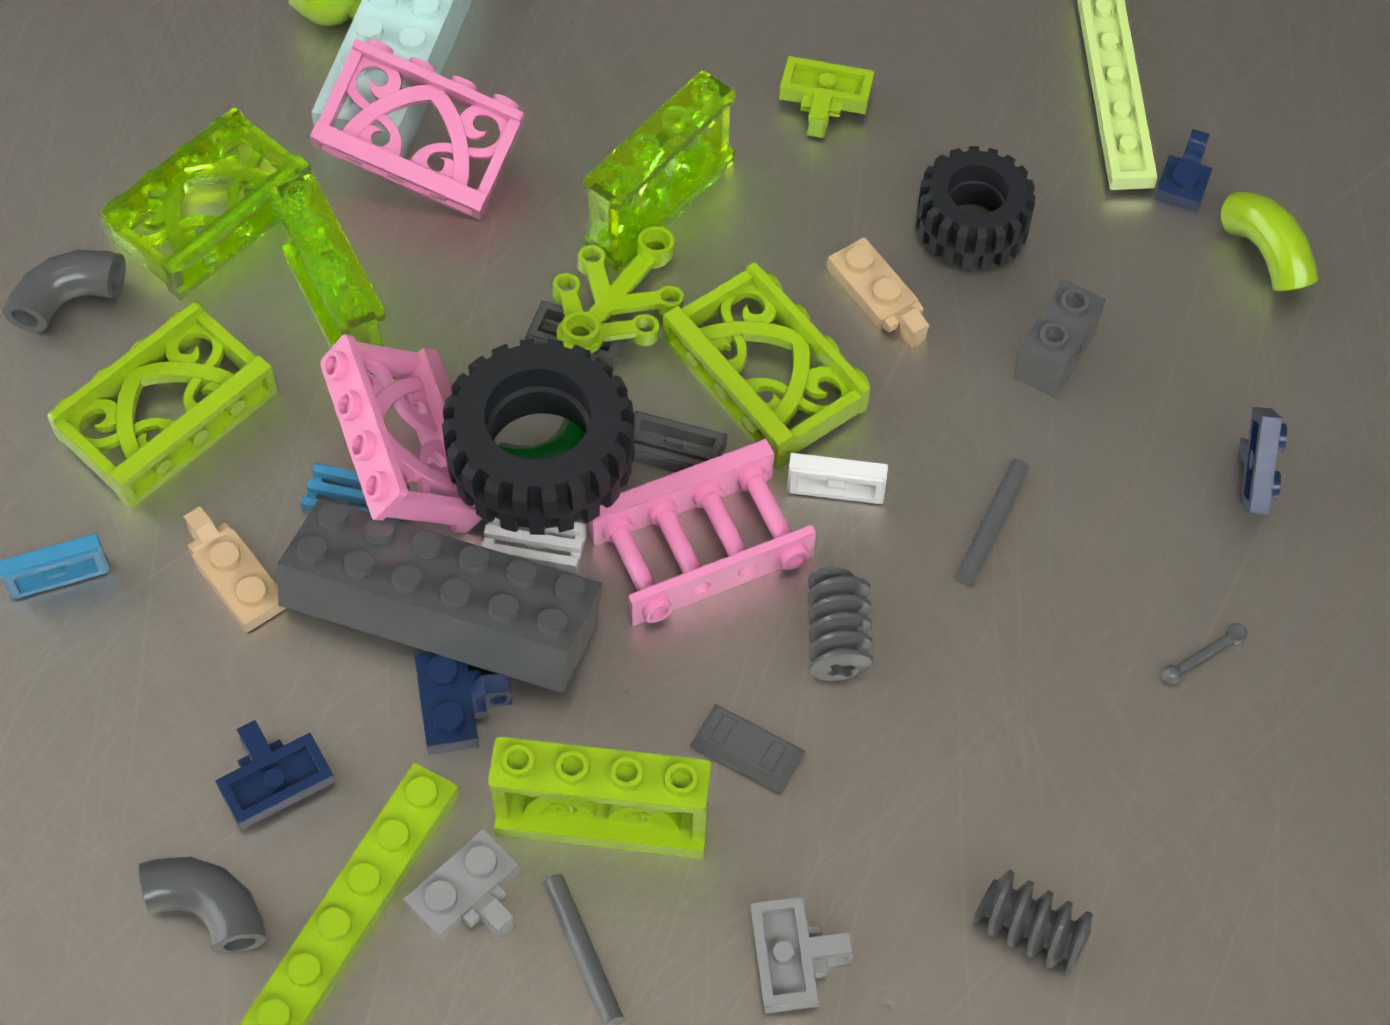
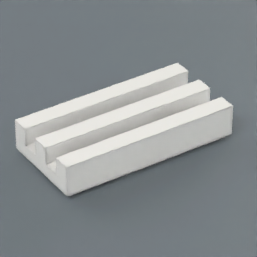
M791 453L787 492L883 504L888 464Z
M495 518L493 522L486 524L484 530L485 538L481 542V546L571 574H577L587 535V524L574 522V529L559 533L558 527L546 528L545 535H530L529 528L519 527L517 532L502 529L500 519ZM502 540L524 544L525 547L541 550L543 548H549L571 552V555L566 556L531 549L495 544V541Z

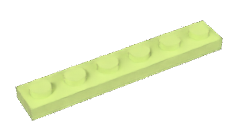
M1077 0L1109 189H1154L1158 177L1125 0Z

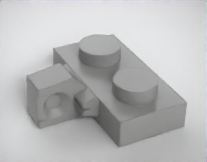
M482 829L403 899L405 907L440 943L463 922L471 928L478 921L500 942L515 928L513 924L514 916L505 908L501 901L506 897V892L502 888L520 873L519 864Z
M803 896L750 903L764 1013L819 1007L815 978L828 976V967L853 963V947L850 932L822 935L821 926L808 927Z

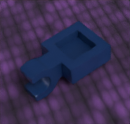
M1193 129L1183 158L1169 155L1154 200L1195 213L1198 212L1213 169L1200 164L1210 134Z

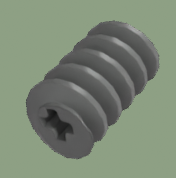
M831 567L816 570L808 577V588L810 589L808 603L811 608L808 612L809 624L811 625L809 629V641L811 643L809 657L812 662L809 666L810 675L816 680L826 682L847 680L860 672L869 670L873 666V656L868 653L873 647V640L867 634L872 630V620L867 617L872 611L871 601L867 599L871 594V584L864 579L855 577L850 571L842 568Z
M1008 870L998 880L994 879L975 912L971 926L976 927L982 920L988 917V935L995 937L1007 927L1008 946L1014 948L1025 937L1028 938L1027 956L1034 958L1046 948V966L1053 969L1065 958L1067 959L1066 977H1069L1092 932L1093 914L1086 911L1076 921L1071 920L1073 903L1068 900L1054 911L1052 909L1053 892L1047 890L1037 900L1032 899L1034 882L1027 880L1018 890L1013 889L1014 872Z

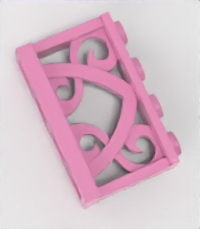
M355 38L352 49L319 121H316L311 132L310 139L313 148L470 217L481 220L492 191L523 126L524 112L518 110L519 105L508 97L494 94L493 98L477 92V86L465 78L454 75L450 80L434 73L435 67L422 59L411 57L407 61L393 55L394 50L381 41L369 38L366 43ZM376 68L388 76V82L386 85L378 87L370 79L371 92L378 99L370 104L360 95L356 82L360 73L367 69ZM401 79L416 86L401 89ZM349 95L361 111L341 131L334 128V125ZM432 102L445 123L451 143L439 142L429 144L418 150L410 161L400 157L402 151L400 133L394 122L387 115L408 106ZM452 102L467 108L460 117ZM487 117L497 123L500 136L493 145L486 148L468 147L467 139L479 140L488 132L477 131L474 128L473 123L476 118ZM376 122L385 127L391 136L389 143L384 146H376L371 141L374 134L382 133L379 128L373 125ZM445 153L453 155L454 161L441 157V160L445 163L441 171H433L428 166V159L434 154ZM469 158H492L478 190L468 187Z
M344 334L321 359L320 366L372 519L383 521L386 517L445 524L450 525L452 532L468 533L482 518L476 514L475 504L473 506L466 505L458 495L457 485L452 483L448 472L442 424L444 423L443 408L445 400L452 395V389L439 351L423 347L416 353L358 342L354 336ZM392 405H394L399 415L416 429L422 446L417 451L416 456L407 451L386 429L384 417ZM411 481L417 483V492L408 491L407 485Z

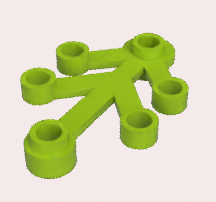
M650 226L643 229L638 235L637 256L611 286L605 270V251L596 245L582 247L578 252L577 267L588 278L595 304L588 312L583 311L579 300L581 286L579 278L571 273L557 275L553 279L552 296L556 302L562 305L565 317L557 327L556 339L564 341V347L572 349L574 345H579L590 350L591 354L596 352L603 342L631 338L634 343L640 346L653 345L658 340L660 324L652 315L640 314L630 321L605 322L611 315L656 309L663 316V314L678 305L681 309L683 308L684 293L676 286L667 285L656 291L630 294L652 268H661L672 259L675 243L673 234L668 229L660 226ZM593 259L596 260V262H589L587 260ZM568 287L571 288V290H563L561 288ZM664 300H673V301H675V302H673V303H668V302H665ZM646 328V329H649V330H651V331H649V332H643V331H640L639 329Z

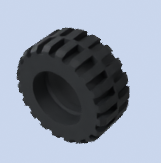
M534 338L519 340L520 346L509 348L507 344L492 349V356L485 359L483 355L478 357L468 365L469 376L462 373L451 386L452 395L445 400L443 408L444 423L442 424L448 472L452 483L457 485L458 495L464 503L469 506L475 504L476 514L487 522H493L497 518L500 519L502 529L517 532L519 527L529 528L530 535H545L546 528L558 527V531L561 533L574 529V522L582 519L584 523H589L599 517L600 505L602 504L606 508L611 507L620 497V487L627 485L632 473V461H634L633 404L628 399V389L622 378L617 375L613 376V367L604 359L597 357L593 361L590 350L579 345H574L572 349L564 347V341L548 339L547 344H535ZM532 414L561 416L572 421L585 433L581 441L566 453L541 460L524 459L514 456L494 442L499 432L509 423Z

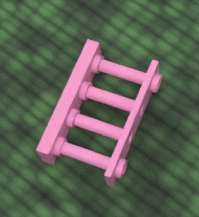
M767 439L621 492L620 497L611 507L606 508L601 504L600 516L586 523L587 532L594 546L606 541L614 542L637 592L628 595L629 620L632 626L645 621L648 623L661 621L668 617L673 610L782 568L785 570L798 568L814 556L816 531L813 526L809 525L792 532L766 483L773 477L774 452ZM741 490L749 491L773 537V540L749 549L746 548L722 501L723 497ZM696 507L705 509L728 554V557L705 566H701L677 518L678 514ZM651 524L660 526L683 572L679 576L658 584L655 583L631 534L633 531Z

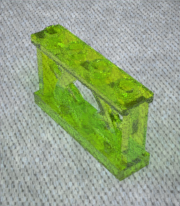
M700 71L583 179V189L588 192L590 232L583 238L584 246L596 245L601 247L606 253L605 264L618 273L637 256L638 235L643 229L650 226L666 228L735 162V150L729 147L730 105L736 100L735 90L708 72Z
M233 107L223 116L214 119L205 130L191 141L178 147L173 155L155 169L147 171L120 196L111 199L99 212V217L106 238L112 243L119 245L166 284L168 291L182 301L313 195L316 190L310 163L298 154L293 156L247 120L240 110ZM241 144H245L252 150V156L246 165H240L241 156L237 148ZM236 149V152H235L234 155H232V156H230V157H226L227 155H229L232 151H234V150ZM264 159L276 168L277 171L272 173L259 169V166ZM207 184H230L227 191L229 209L219 217L196 215L181 221L182 205L188 188ZM245 185L244 194L246 196L239 200L238 195ZM151 215L154 216L150 221L143 222ZM141 223L143 228L148 230H158L165 227L164 230L152 235H139L132 231ZM205 227L197 234L196 228ZM169 241L174 253L166 259L153 247Z
M307 174L271 188L269 190L271 200L287 229L290 243L281 246L284 258L330 348L344 334L354 336L358 342L385 347L379 328V322L386 319L385 309L314 175Z

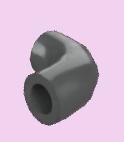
M75 250L50 257L22 277L7 297L2 308L3 315L13 325L30 332H42L47 329L52 316L58 308L69 300L82 296H100L115 299L119 295L125 279V258L123 254L96 250Z
M193 857L154 859L139 864L141 889L150 915L183 910L195 914L205 923L210 935L212 950L216 954L243 953L253 950L266 942L264 923L250 890L227 869Z

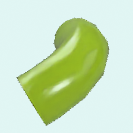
M1250 191L1234 192L1227 197L1221 209V222L1224 229L1233 236L1248 238L1258 247L1266 261L1274 290L1299 289L1310 286L1319 280L1317 266L1309 241L1290 212L1276 200Z

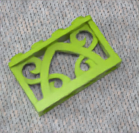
M755 261L747 265L745 271L681 309L678 305L663 314V341L752 443L767 439L774 452L773 467L776 470L790 462L791 453L799 452L855 415L860 416L868 409L870 383L864 372L858 367H852L843 358L836 342L829 335H822L812 324L806 309L799 303L794 304L783 292L778 279L771 272L766 273ZM744 298H752L763 310L760 314H753L749 311L747 304L742 312V321H734L731 314L732 306ZM721 313L723 323L698 328L701 324ZM745 341L772 344L792 351L793 373L789 386L771 378L759 377L744 380L740 373L745 366L747 358ZM729 342H733L737 350V356L727 360L720 351L728 350L731 352ZM827 381L840 395V398L830 405H817L804 398L805 393L815 399L828 397V392L818 387V384ZM761 391L773 392L771 393L772 400L765 403L758 393ZM775 394L781 396L783 399L780 400L779 397H777ZM798 409L811 416L791 430L786 427Z
M194 301L184 310H179L171 315L168 321L150 336L137 341L129 352L112 365L99 370L90 382L73 395L61 399L55 408L48 413L47 417L56 438L73 451L117 493L118 498L127 507L132 509L277 394L278 388L272 366L260 355L256 357L204 311L203 306ZM200 339L208 340L212 344V353L205 364L199 363L201 354L197 345L192 353H182ZM224 355L240 369L237 373L233 374L218 368ZM168 382L188 383L183 397L186 413L176 421L157 417L135 423L136 407L144 386ZM205 385L201 390L202 395H209L197 403L195 397L200 388ZM102 415H106V418L99 424H93L95 430L111 432L117 429V433L101 439L88 438L81 433ZM150 431H161L148 442ZM121 445L126 460L116 467L101 452Z
M497 737L495 739L488 778L496 817L494 825L495 836L704 859L710 812L711 762L706 759Z

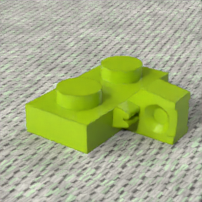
M788 55L780 84L779 99L801 103V111L809 112L807 135L824 138L829 116L840 118L841 111L866 115L875 71Z

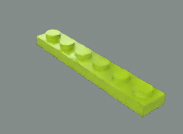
M415 762L412 764L239 1025H310L460 795L458 785Z

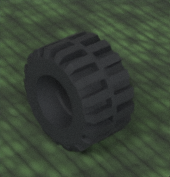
M969 146L968 151L965 152L960 148L950 150L949 157L944 155L937 157L934 161V166H928L924 172V178L921 180L915 226L919 230L918 238L921 244H929L927 252L934 258L939 255L942 256V263L950 267L954 263L962 265L961 270L971 271V267L979 266L980 271L990 270L993 263L1001 267L1008 263L1009 256L1015 258L1021 252L1022 244L1026 243L1036 199L1033 180L1027 179L1028 171L1024 166L1016 167V159L1008 154L1004 157L999 156L996 149L989 148L988 152L979 151V146ZM974 204L982 206L991 212L973 213L959 206Z

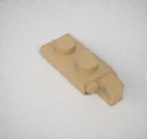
M865 237L827 257V270L879 331L883 329L888 332L896 330L911 349L927 341L926 335L929 324L921 315L924 308L920 304L919 299Z
M200 506L183 516L188 524L187 529L195 539V541L187 545L194 564L246 633L286 609L278 605V586L234 529L231 530L226 522L215 527L212 520Z

